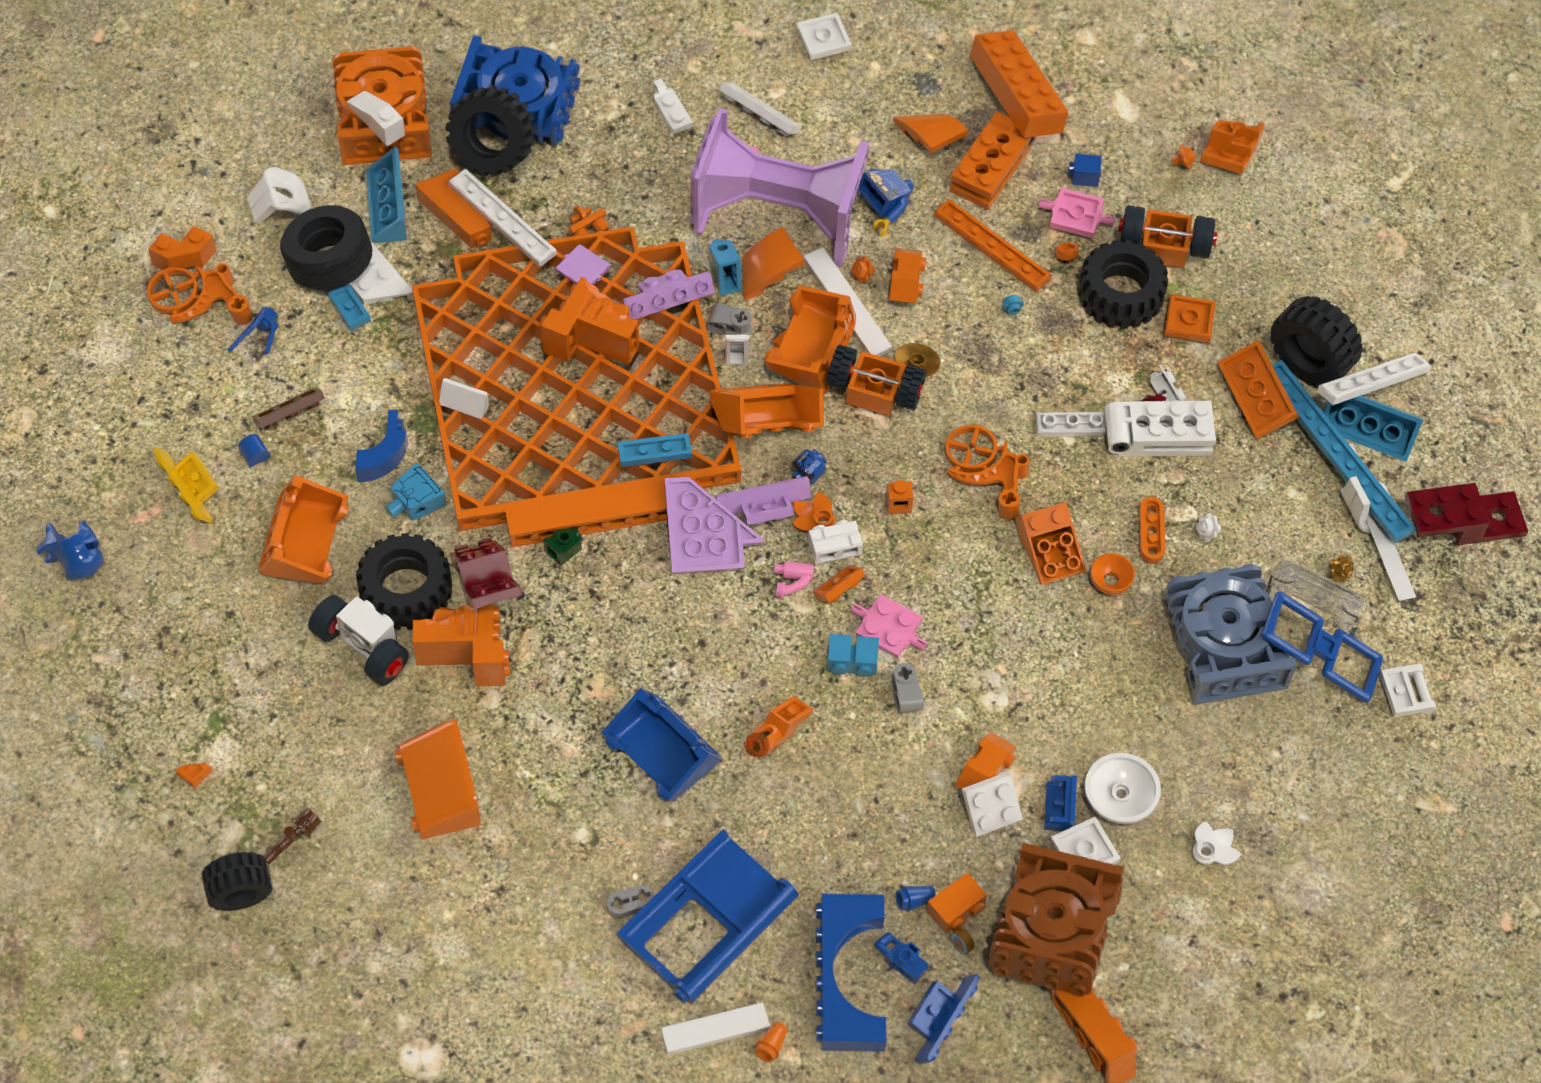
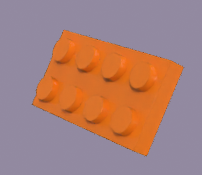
M1259 340L1217 362L1257 440L1299 418Z

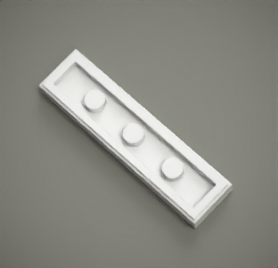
M762 1002L662 1027L661 1032L667 1054L671 1055L767 1031L770 1028L764 1003Z

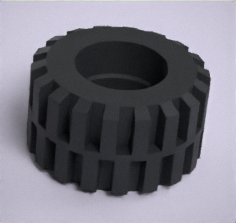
M239 852L225 855L210 862L201 873L207 903L216 910L232 911L248 908L260 903L272 892L266 859L263 855L254 852Z

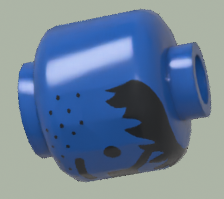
M805 449L792 461V468L794 470L792 475L794 478L807 476L810 484H814L826 472L825 464L827 461L817 450Z

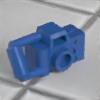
M889 932L885 933L875 942L876 948L886 955L885 962L913 984H916L928 970L929 964L919 957L921 949L912 942L904 944ZM891 942L894 943L895 946L891 950L886 948Z

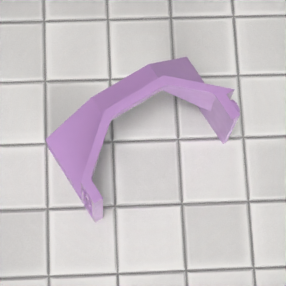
M719 108L716 117L712 116L691 172V224H694V234L703 235L709 215L713 211L745 198L759 199L805 211L835 245L834 263L838 268H842L848 252L851 209L868 159L869 142L860 141L856 155L818 166L799 164L761 155L753 151L728 129V110Z

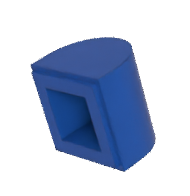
M257 434L244 437L238 444L239 452L249 468L271 458L269 451Z

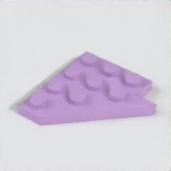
M690 477L665 478L672 574L743 570L745 568L743 546L763 545V538Z

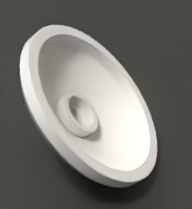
M1113 753L1098 759L1090 767L1085 779V795L1092 809L1104 819L1115 823L1130 824L1145 819L1155 810L1161 795L1160 780L1155 770L1145 760L1128 753ZM1121 793L1124 795V798H1119L1116 794Z

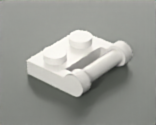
M1421 664L1381 670L1379 675L1394 718L1419 713L1430 714L1437 710L1435 701L1431 700L1424 680V669ZM1408 676L1414 678L1421 699V702L1417 703Z

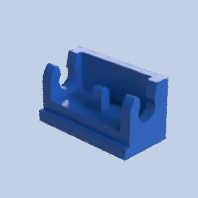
M1054 775L1051 776V781H1047L1044 830L1065 831L1074 826L1077 776Z

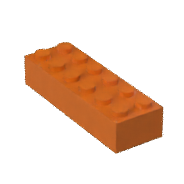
M1014 30L975 34L970 57L1022 137L1029 138L1063 133L1069 111Z

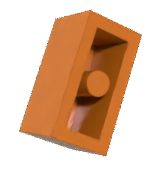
M967 872L930 899L927 903L926 912L943 932L947 934L952 929L955 931L965 924L966 919L972 914L973 916L980 914L986 907L987 894Z

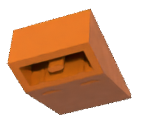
M1067 502L1014 517L1020 539L1041 585L1086 572Z

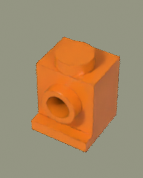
M897 480L893 483H888L886 491L888 514L912 513L914 499L912 482ZM906 501V504L894 505V502Z

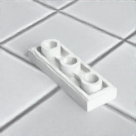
M1105 412L1036 413L1037 437L1107 436Z

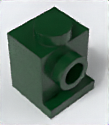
M575 527L559 529L549 538L543 539L544 552L559 566H562L582 550V536Z

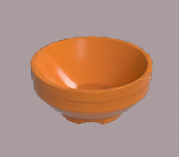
M1103 554L1091 566V581L1099 591L1105 594L1118 595L1124 593L1131 587L1135 578V570L1132 563L1120 554ZM1108 575L1117 578L1118 583L1108 585L1104 578Z

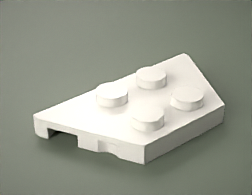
M371 242L373 250L369 265L362 275L349 283L357 297L364 305L378 301H393V297L407 295V298H412L413 290Z

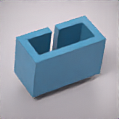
M830 634L828 672L835 674L853 673L860 676L876 675L879 638L857 636L856 645H851V635Z

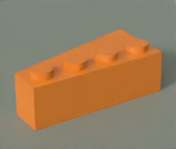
M1093 988L1090 994L1084 996H1075L1070 992L1062 990H1051L1052 1002L1069 1029L1075 1027L1074 1032L1082 1049L1086 1047L1089 1049V1054L1093 1060L1091 1062L1097 1072L1102 1070L1105 1074L1106 1081L1104 1083H1125L1135 1078L1137 1045L1131 1036L1127 1037L1123 1032L1118 1018L1110 1015L1105 1001L1102 998L1098 999L1094 994Z

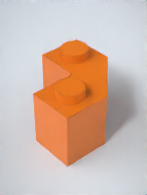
M193 226L181 242L161 233L148 250L152 265L162 270L170 267H194L195 269L197 265L202 268L207 264L216 252V247L212 234Z
M895 248L889 300L916 303L917 297H922L923 284L919 283L920 271H925L926 257H922L923 251Z
M990 732L979 743L978 750L973 758L970 757L965 764L955 786L963 789L997 776L1005 768L1010 769L1016 758L1013 753L1017 746Z

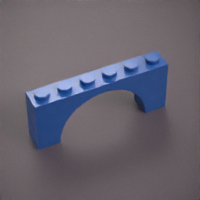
M822 894L821 903H816V918L821 919V927H816V943H821V951L816 952V967H821V976L816 978V991L821 992V1000H817L816 1015L821 1016V1025H817V1041L822 1042V1051L885 1052L887 1042L886 1017L867 1014L850 1004L837 987L833 974L835 958L846 942L862 932L883 929L885 919L884 895Z

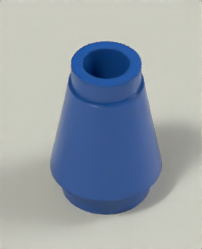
M932 885L902 886L900 890L896 891V902L900 910L909 912L927 904L930 899L936 896Z

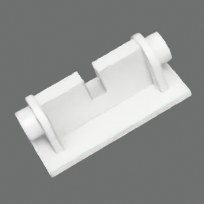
M1159 365L1162 371L1160 373L1154 372L1150 375V383L1157 394L1166 391L1167 393L1162 395L1167 398L1166 401H1186L1187 398L1182 389L1176 390L1173 383L1177 381L1170 369L1165 372L1162 365Z

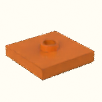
M1170 294L1164 336L1210 343L1216 301Z

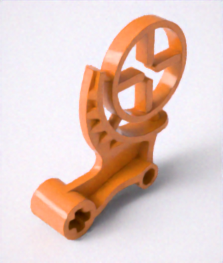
M225 263L217 265L215 269L205 271L197 265L195 267L196 272L193 274L181 267L166 268L156 273L147 286V296L151 305L161 313L172 314L170 315L171 323H180L194 319L206 312L219 299L225 301L235 323L244 325L253 318V312L247 298L243 295H238L237 291L232 287L234 278L229 266ZM170 275H184L190 278L175 286L177 292L194 287L192 294L185 302L181 303L176 291H173L172 295L177 306L166 307L156 303L171 296L169 289L153 294V290L160 280L165 278L170 290H174ZM198 276H201L203 280V288L200 295L199 285L196 280Z
M964 425L952 431L946 440L945 451L947 460L954 468H950L947 475L959 482L970 485L1002 483L1004 487L998 499L999 515L1005 520L1015 519L1014 517L1020 514L1018 481L1019 478L1024 479L1029 475V457L1025 454L1016 455L1008 451V442H1004V446H997L995 436L985 427ZM965 433H973L971 447H975L976 454L988 456L989 458L982 463L969 465L972 458V450L968 449L967 443L954 441V439ZM979 434L987 437L994 449L976 446ZM949 448L967 451L964 462L957 461L951 455ZM997 452H1003L999 460L991 466L997 457Z

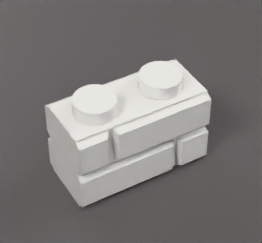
M842 520L833 526L825 527L824 525H818L808 531V544L815 565L862 555L863 543L856 521L848 522L847 520Z

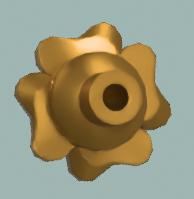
M1340 555L1338 560L1330 562L1329 567L1332 569L1330 575L1333 576V581L1337 582L1340 580L1345 582L1346 578L1352 576L1354 562L1351 561V556Z

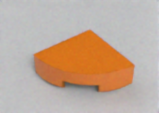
M204 763L185 764L175 770L176 775L194 789L212 772V768Z

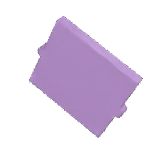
M579 244L570 254L565 255V259L555 268V271L575 284L578 283L581 277H584L589 283L594 285L597 281L601 280V276L611 267V264Z

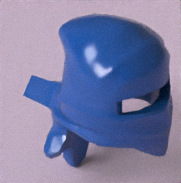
M85 521L79 522L78 532L68 538L58 534L52 523L47 524L46 537L36 548L38 554H41L43 551L49 553L45 556L46 563L59 560L64 568L67 580H79L94 575L104 561L101 550L97 549L99 541Z

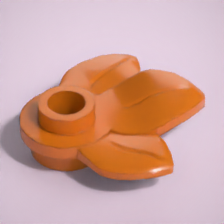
M821 492L816 493L813 503L794 501V512L798 518L792 524L801 531L812 530L818 525H824L825 527L833 526L835 524V517L831 513L832 502ZM820 520H825L826 523H821V522H819V521H820Z

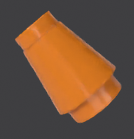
M775 1022L756 1042L755 1054L765 1062H773L774 1059H777L788 1028L781 1022Z

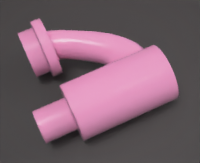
M785 561V565L775 564L774 573L784 574L783 578L798 580L785 586L786 581L777 583L776 597H781L784 600V595L794 593L806 587L813 580L814 564Z

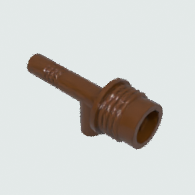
M310 808L298 814L296 818L291 819L296 826L294 828L287 826L284 829L285 836L263 856L268 864L275 860L302 833L309 838L311 833L317 829L316 827L322 823Z

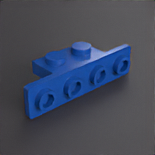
M979 975L966 976L955 994L938 980L932 982L907 1023L926 1039L914 1060L918 1064L932 1062L938 1056L940 1044L949 1037L954 1021L965 1011L964 1005L966 1001L977 991V983L981 978Z

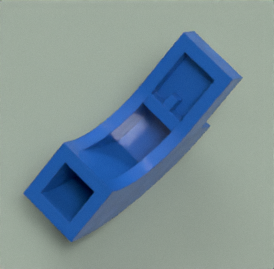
M388 410L387 433L381 443L370 449L357 450L355 468L357 482L373 481L387 475L404 458L408 439L407 432L404 430V421L399 419L398 410Z

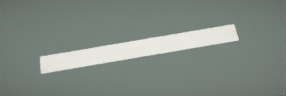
M1353 443L1349 444V445L1351 446V448H1352V449L1355 451V453L1357 454ZM1369 512L1367 524L1398 600L1415 598L1416 595L1394 542Z

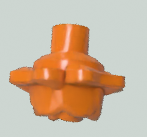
M1183 144L1179 145L1178 155L1173 157L1172 161L1175 166L1182 164L1188 170L1192 169V163L1196 161L1195 153L1191 147L1185 148Z
M863 256L855 259L851 272L853 273V278L857 279L858 283H862L863 281H869V276L875 272V268L872 262L868 260V257Z

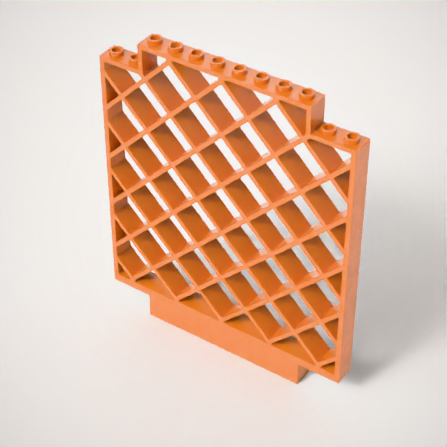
M634 226L547 240L556 249L557 255L546 263L555 268L565 259V255L570 254L579 244L597 256L603 254L622 264V268L612 280L601 276V280L594 284L601 294L621 304H624V298L636 295L623 288V285L634 272L649 278L665 275L670 270H681L687 278L692 276L684 241L639 248ZM630 244L632 252L621 246ZM516 246L455 255L453 260L456 278L412 285L459 532L507 524L511 548L544 542V538H549L559 529L575 527L581 535L661 522L668 520L665 478L690 477L703 489L741 482V466L734 438L727 435L726 431H722L719 422L713 419L715 411L711 401L700 412L678 400L690 383L709 393L712 389H721L698 299L690 301L679 317L661 310L635 319L639 321L640 325L645 318H648L668 329V331L656 346L639 337L637 353L646 358L633 374L610 362L613 358L603 354L598 355L578 345L572 358L589 368L575 384L554 372L562 361L561 359L549 355L541 365L520 353L533 336L538 339L541 338L542 333L539 328L541 319L544 315H548L551 308L559 309L562 302L567 301V295L575 283L564 278L554 290L534 279L545 264L541 267L537 266ZM676 259L667 271L652 264ZM530 261L522 271L509 265ZM474 270L465 281L462 279L461 272ZM490 272L511 283L499 299L477 288ZM523 290L544 301L532 318L510 306ZM452 296L442 308L427 301ZM467 299L488 310L475 327L454 316ZM423 315L431 319V321L426 327ZM500 318L522 329L508 346L487 334ZM693 318H695L697 328L689 324ZM443 327L465 338L452 355L430 344ZM679 336L702 348L691 364L667 352ZM476 346L498 357L485 374L463 363ZM432 362L441 366L436 374H434ZM510 364L532 376L519 393L497 382L498 378ZM656 364L680 376L668 393L644 381ZM705 364L707 366L708 374L701 371ZM600 373L623 386L610 403L588 391V388ZM455 374L474 385L473 388L487 392L508 404V406L495 422L485 417L479 419L439 404L441 393L439 390L442 387V381L444 378L449 379ZM543 383L566 395L553 412L530 401ZM634 392L657 405L645 422L621 410ZM577 402L600 414L587 432L564 420ZM442 410L451 414L445 422L443 420ZM669 411L692 424L686 432L689 433L691 445L700 433L705 431L725 442L726 446L714 461L692 449V458L681 460L696 468V470L669 474L679 460L665 461L656 471L644 464L621 467L618 450L599 440L598 437L611 421L634 433L630 440L668 436L655 428ZM520 412L543 424L529 442L506 430ZM462 422L484 433V436L470 452L448 440ZM554 431L577 443L563 462L540 449ZM496 441L519 453L505 471L482 459ZM588 450L612 463L598 481L574 468ZM451 458L461 463L455 471H453ZM530 460L553 473L540 491L516 479ZM472 470L495 483L480 502L457 489ZM622 470L638 478V480L612 484ZM564 480L581 489L554 494ZM506 490L523 499L495 504Z

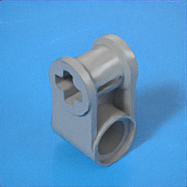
M715 303L712 306L706 327L709 331L716 334L750 335L752 332L751 314L746 309Z
M908 663L897 665L892 678L897 712L905 713L923 710L924 699L915 668Z

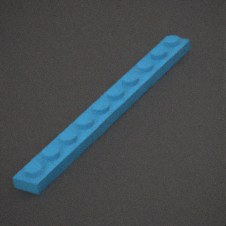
M1280 360L1272 364L1299 415L1297 421L1346 483L1349 478L1357 476L1370 501L1369 512L1391 540L1396 543L1413 535L1416 530L1414 525L1284 362Z

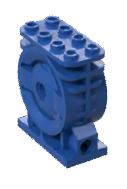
M473 35L450 101V111L454 109V105L459 100L478 88L496 86L497 90L504 87L509 89L508 94L511 95L515 92L520 96L518 100L521 103L525 101L529 106L526 110L528 113H533L534 120L531 123L536 125V133L532 136L536 139L538 138V142L543 144L546 137H551V144L557 146L558 142L563 141V127L568 125L570 112L568 111L569 108H573L575 103L574 92L578 91L580 87V78H577L580 64H577L576 59L571 58L569 64L564 65L563 56H558L555 61L551 55L530 47H511L501 50L497 46L482 44V37ZM480 112L476 115L474 128L479 129L486 125L496 135L508 139L506 126L499 117L489 112Z

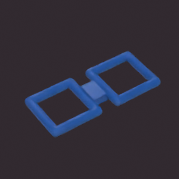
M1278 591L1274 596L1262 632V638L1304 665L1311 664L1313 656H1317L1325 661L1322 669L1323 677L1363 702H1369L1380 672L1383 656L1342 629H1336L1334 635H1330L1322 630L1324 625L1323 617L1285 593ZM1282 604L1313 623L1304 652L1273 634ZM1342 642L1372 660L1364 690L1333 671Z

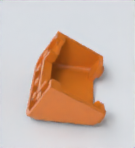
M798 285L796 292L790 297V307H792L794 315L780 347H772L771 350L766 352L765 364L769 370L804 386L822 388L823 393H827L830 386L827 385L826 381L833 354L837 345L848 346L855 329L856 314L850 296Z
M294 475L277 499L259 563L258 573L270 577L317 584L328 581L333 568L330 567V561H327L336 523L341 518L344 519L348 513L349 506L346 505L348 495Z
M457 719L446 721L400 743L399 749L395 750L398 765L403 764L416 815L411 817L414 832L419 831L421 840L481 826L476 793Z

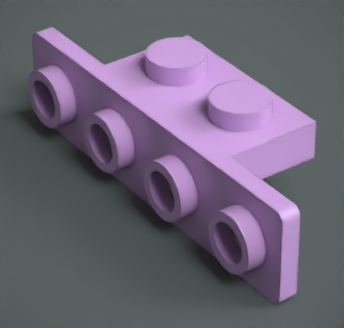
M670 270L665 275L649 277L644 282L638 283L640 294L624 298L623 302L629 306V316L632 319H637L713 294L715 291L712 276L709 271L687 278L681 270Z
M805 476L719 494L715 498L733 514L742 513L747 525H757L765 521L781 520L788 516H793L794 512L791 502L811 498L809 478Z

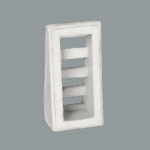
M726 335L725 365H748L749 335Z

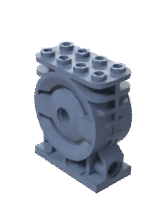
M1246 564L1240 568H1223L1217 572H1199L1187 577L1176 576L1166 586L1163 600L1168 606V616L1172 618V628L1176 629L1178 650L1182 658L1189 665L1187 675L1192 688L1191 700L1193 705L1284 690L1289 687L1297 666L1294 657L1290 658L1287 653L1262 638V632L1272 601L1269 593L1265 592L1266 583L1261 578L1262 571L1259 566ZM1209 600L1203 607L1202 612H1197L1203 606V602ZM1224 620H1228V621H1230L1232 624H1228V623H1226ZM1276 622V625H1275L1273 634H1275L1277 622ZM1260 627V630L1256 637L1250 642H1248L1253 636L1255 628Z

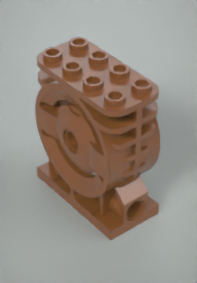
M1023 843L1020 851V860L1015 872V885L1009 893L1005 910L998 923V930L994 935V943H992L989 950V966L993 972L1000 977L1007 976L1019 979L1024 983L1039 984L1051 990L1070 992L1075 996L1090 994L1107 937V917L1115 914L1122 898L1124 867Z

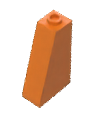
M457 168L415 184L418 200L470 248L482 246L492 241L491 227L488 221L449 187L448 181L459 174Z

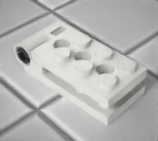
M1211 401L1112 402L1104 408L1108 449L1111 453L1118 454V457L1212 456L1216 435Z

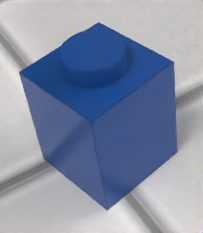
M1075 153L1074 162H1069L1068 175L1072 176L1071 185L1098 187L1102 156Z

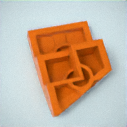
M948 114L893 117L894 123L903 134L909 133L917 144L921 142L930 154L966 136L968 129L959 120Z
M1218 120L1211 129L1209 144L1203 152L1200 162L1243 174L1257 148L1265 128V123L1259 122L1257 126H1247L1242 121Z
M783 227L761 239L742 257L743 299L745 301L763 294L765 287L784 280L785 273L804 266V258Z

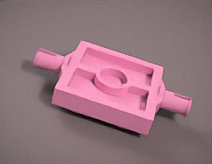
M1065 188L1060 189L1059 196L1054 202L1041 198L1039 208L1052 210L1049 228L1089 238L1094 237L1095 230L1100 223L1113 226L1115 222V217L1103 214L1104 198Z
M880 594L874 605L868 610L857 603L851 609V613L863 618L862 624L856 631V637L879 638L878 649L899 659L904 649L910 646V644L922 651L925 650L928 641L916 636V631L923 621V616Z

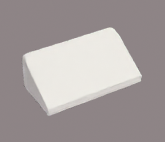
M444 378L439 404L482 419L489 407L488 393Z

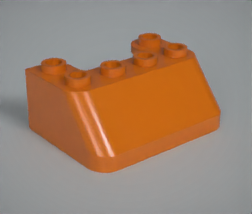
M779 383L710 390V401L721 429L726 431L729 436L738 435L739 438H752L753 434L762 433V429H768L770 432L783 431V427H789L791 430L801 429V432H814L815 427H824L822 388Z

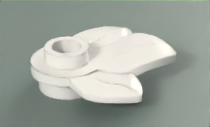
M1203 822L1196 828L1194 834L1196 844L1193 848V856L1197 862L1204 865L1214 862L1221 865H1229L1239 859L1241 853L1231 847L1233 841L1232 829L1213 831L1207 822ZM1201 851H1207L1209 856L1203 855Z

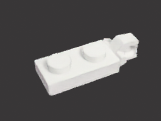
M662 79L653 81V90L655 92L653 94L654 104L671 133L676 134L692 128L693 122L672 88L667 89Z

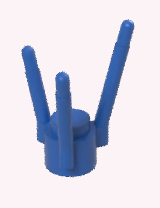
M262 307L251 324L228 348V351L232 352L257 327L261 331L270 329L265 348V354H269L275 331L279 326L275 322L278 318L277 313L269 307Z

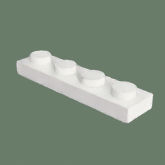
M733 82L722 83L719 90L726 94L725 98L741 103L745 111L752 114L755 112L760 115L759 119L769 125L774 124L778 127L777 130L784 135L789 136V134L799 133L802 126Z

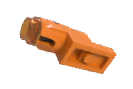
M795 696L789 698L769 711L765 722L748 735L745 742L746 751L754 757H763L772 752L794 734L797 726L808 719L814 709Z

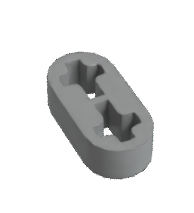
M640 885L615 892L607 899V912L616 919L635 915L654 897V891L649 886ZM644 894L647 897V902L642 903L639 895ZM619 901L620 904H623L622 909L618 910L617 907H614V902Z

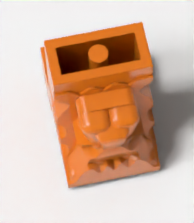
M581 277L577 284L572 285L569 298L566 302H562L559 311L551 308L548 315H544L539 325L542 333L540 341L542 342L544 353L569 362L576 348L580 345L629 365L639 349V321L629 316L630 310L628 305L613 302L610 297L599 293V289L589 283L586 278Z
M493 603L476 609L472 606H461L458 609L439 607L435 609L432 620H413V648L416 666L473 664L476 686H505V678L510 676L509 650H504L503 640H499V633H501L499 606H494Z

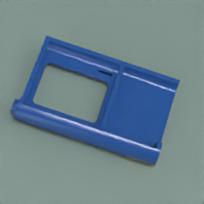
M722 829L617 932V936L628 949L674 990V995L682 1003L686 1001L693 1003L799 895L789 881L784 878L779 880L774 878L735 843L725 829ZM690 900H694L726 928L728 933L683 978H677L645 948V944Z

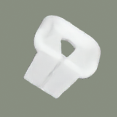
M271 167L265 170L263 177L247 197L254 221L257 223L264 221L275 210H286L300 215L312 208L303 181L296 174L278 167ZM276 188L288 190L292 198L276 191Z
M1357 476L1349 478L1347 484L1341 488V494L1360 530L1370 534L1371 531L1367 524L1370 501ZM1379 481V483L1383 486V488H1384V489L1387 491V493L1390 495V493H1389L1387 487H1386L1382 482Z

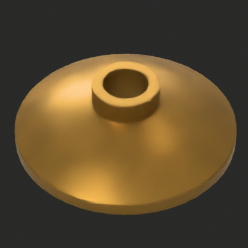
M904 344L896 350L894 360L906 364V368L907 365L927 370L926 377L935 374L940 368L941 361L939 355L932 348L923 344Z

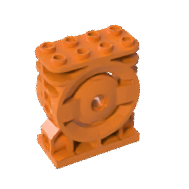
M407 46L340 52L333 57V73L337 110L341 121L338 123V141L342 165L375 163L394 147L398 148L400 160L432 158L428 116L425 114L426 94L421 51L416 47ZM363 91H367L387 102L403 118L405 136L386 146L347 105V101Z

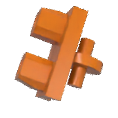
M579 205L574 207L575 215L570 217V221L575 224L569 227V232L566 235L567 237H572L578 234H589L587 229L593 227L595 232L608 231L609 225L605 219L607 212L604 208L592 213L590 207L584 210Z

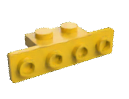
M155 447L153 452L157 456L156 462L167 471L168 480L179 489L180 492L178 494L191 507L190 513L198 521L203 520L211 523L213 518L203 503L220 487L199 456L191 451L176 465L168 452Z

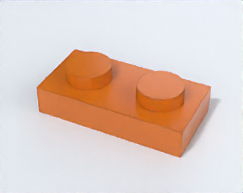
M848 565L814 590L813 593L817 600L832 603L838 600L847 589L857 586L859 580L865 577L862 568Z

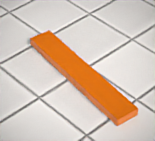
M951 199L946 200L934 211V217L1037 293L1051 280L1052 275Z

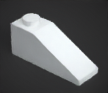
M363 91L347 101V105L386 146L405 136L403 118L387 102L367 91Z

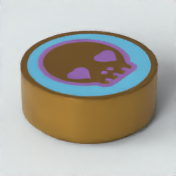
M958 928L950 934L951 942L958 952L967 955L974 950L973 938L966 930Z

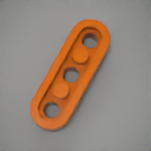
M1156 497L1143 499L1139 508L1140 555L1148 563L1160 562L1164 557L1166 549L1164 505ZM1148 531H1154L1155 534H1150Z

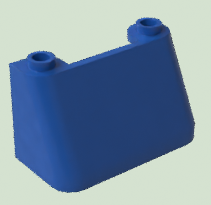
M643 688L636 692L601 732L607 738L605 743L614 751L620 749L626 752L656 782L655 785L658 788L656 793L665 801H675L722 760L720 754L663 699Z

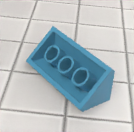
M394 147L366 169L371 242L373 243L407 240L398 148Z
M1358 396L1335 405L1328 401L1324 414L1344 439L1405 462L1408 460L1424 420L1364 396Z

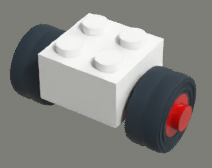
M331 595L315 608L309 618V630L321 640L328 642L340 634L342 641L366 658L364 672L379 685L384 686L392 682L400 674L408 661V650L396 641L394 622L386 614L381 615L378 613L373 604L368 600L363 601L356 596L348 604L339 596Z

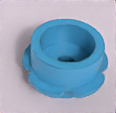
M1010 295L1002 300V309L1004 312H1008L1009 315L1019 313L1022 306H1024V301L1020 299L1019 295Z

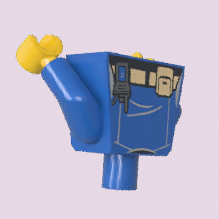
M872 168L862 174L858 191L880 217H886L884 220L878 219L874 223V231L879 227H883L880 231V237H883L887 234L888 224L890 222L893 224L907 208L914 185L909 179L903 180L895 170Z

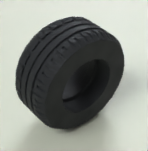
M336 205L318 206L301 213L286 227L280 242V250L290 276L301 286L312 290L326 291L346 286L362 275L372 258V244L363 220L354 211ZM337 244L328 250L316 252L324 246Z

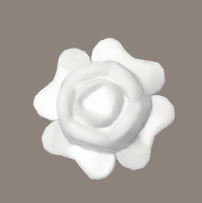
M1207 513L1204 517L1199 518L1196 529L1199 538L1209 542L1212 538L1217 537V533L1221 531V526L1217 523L1216 516Z

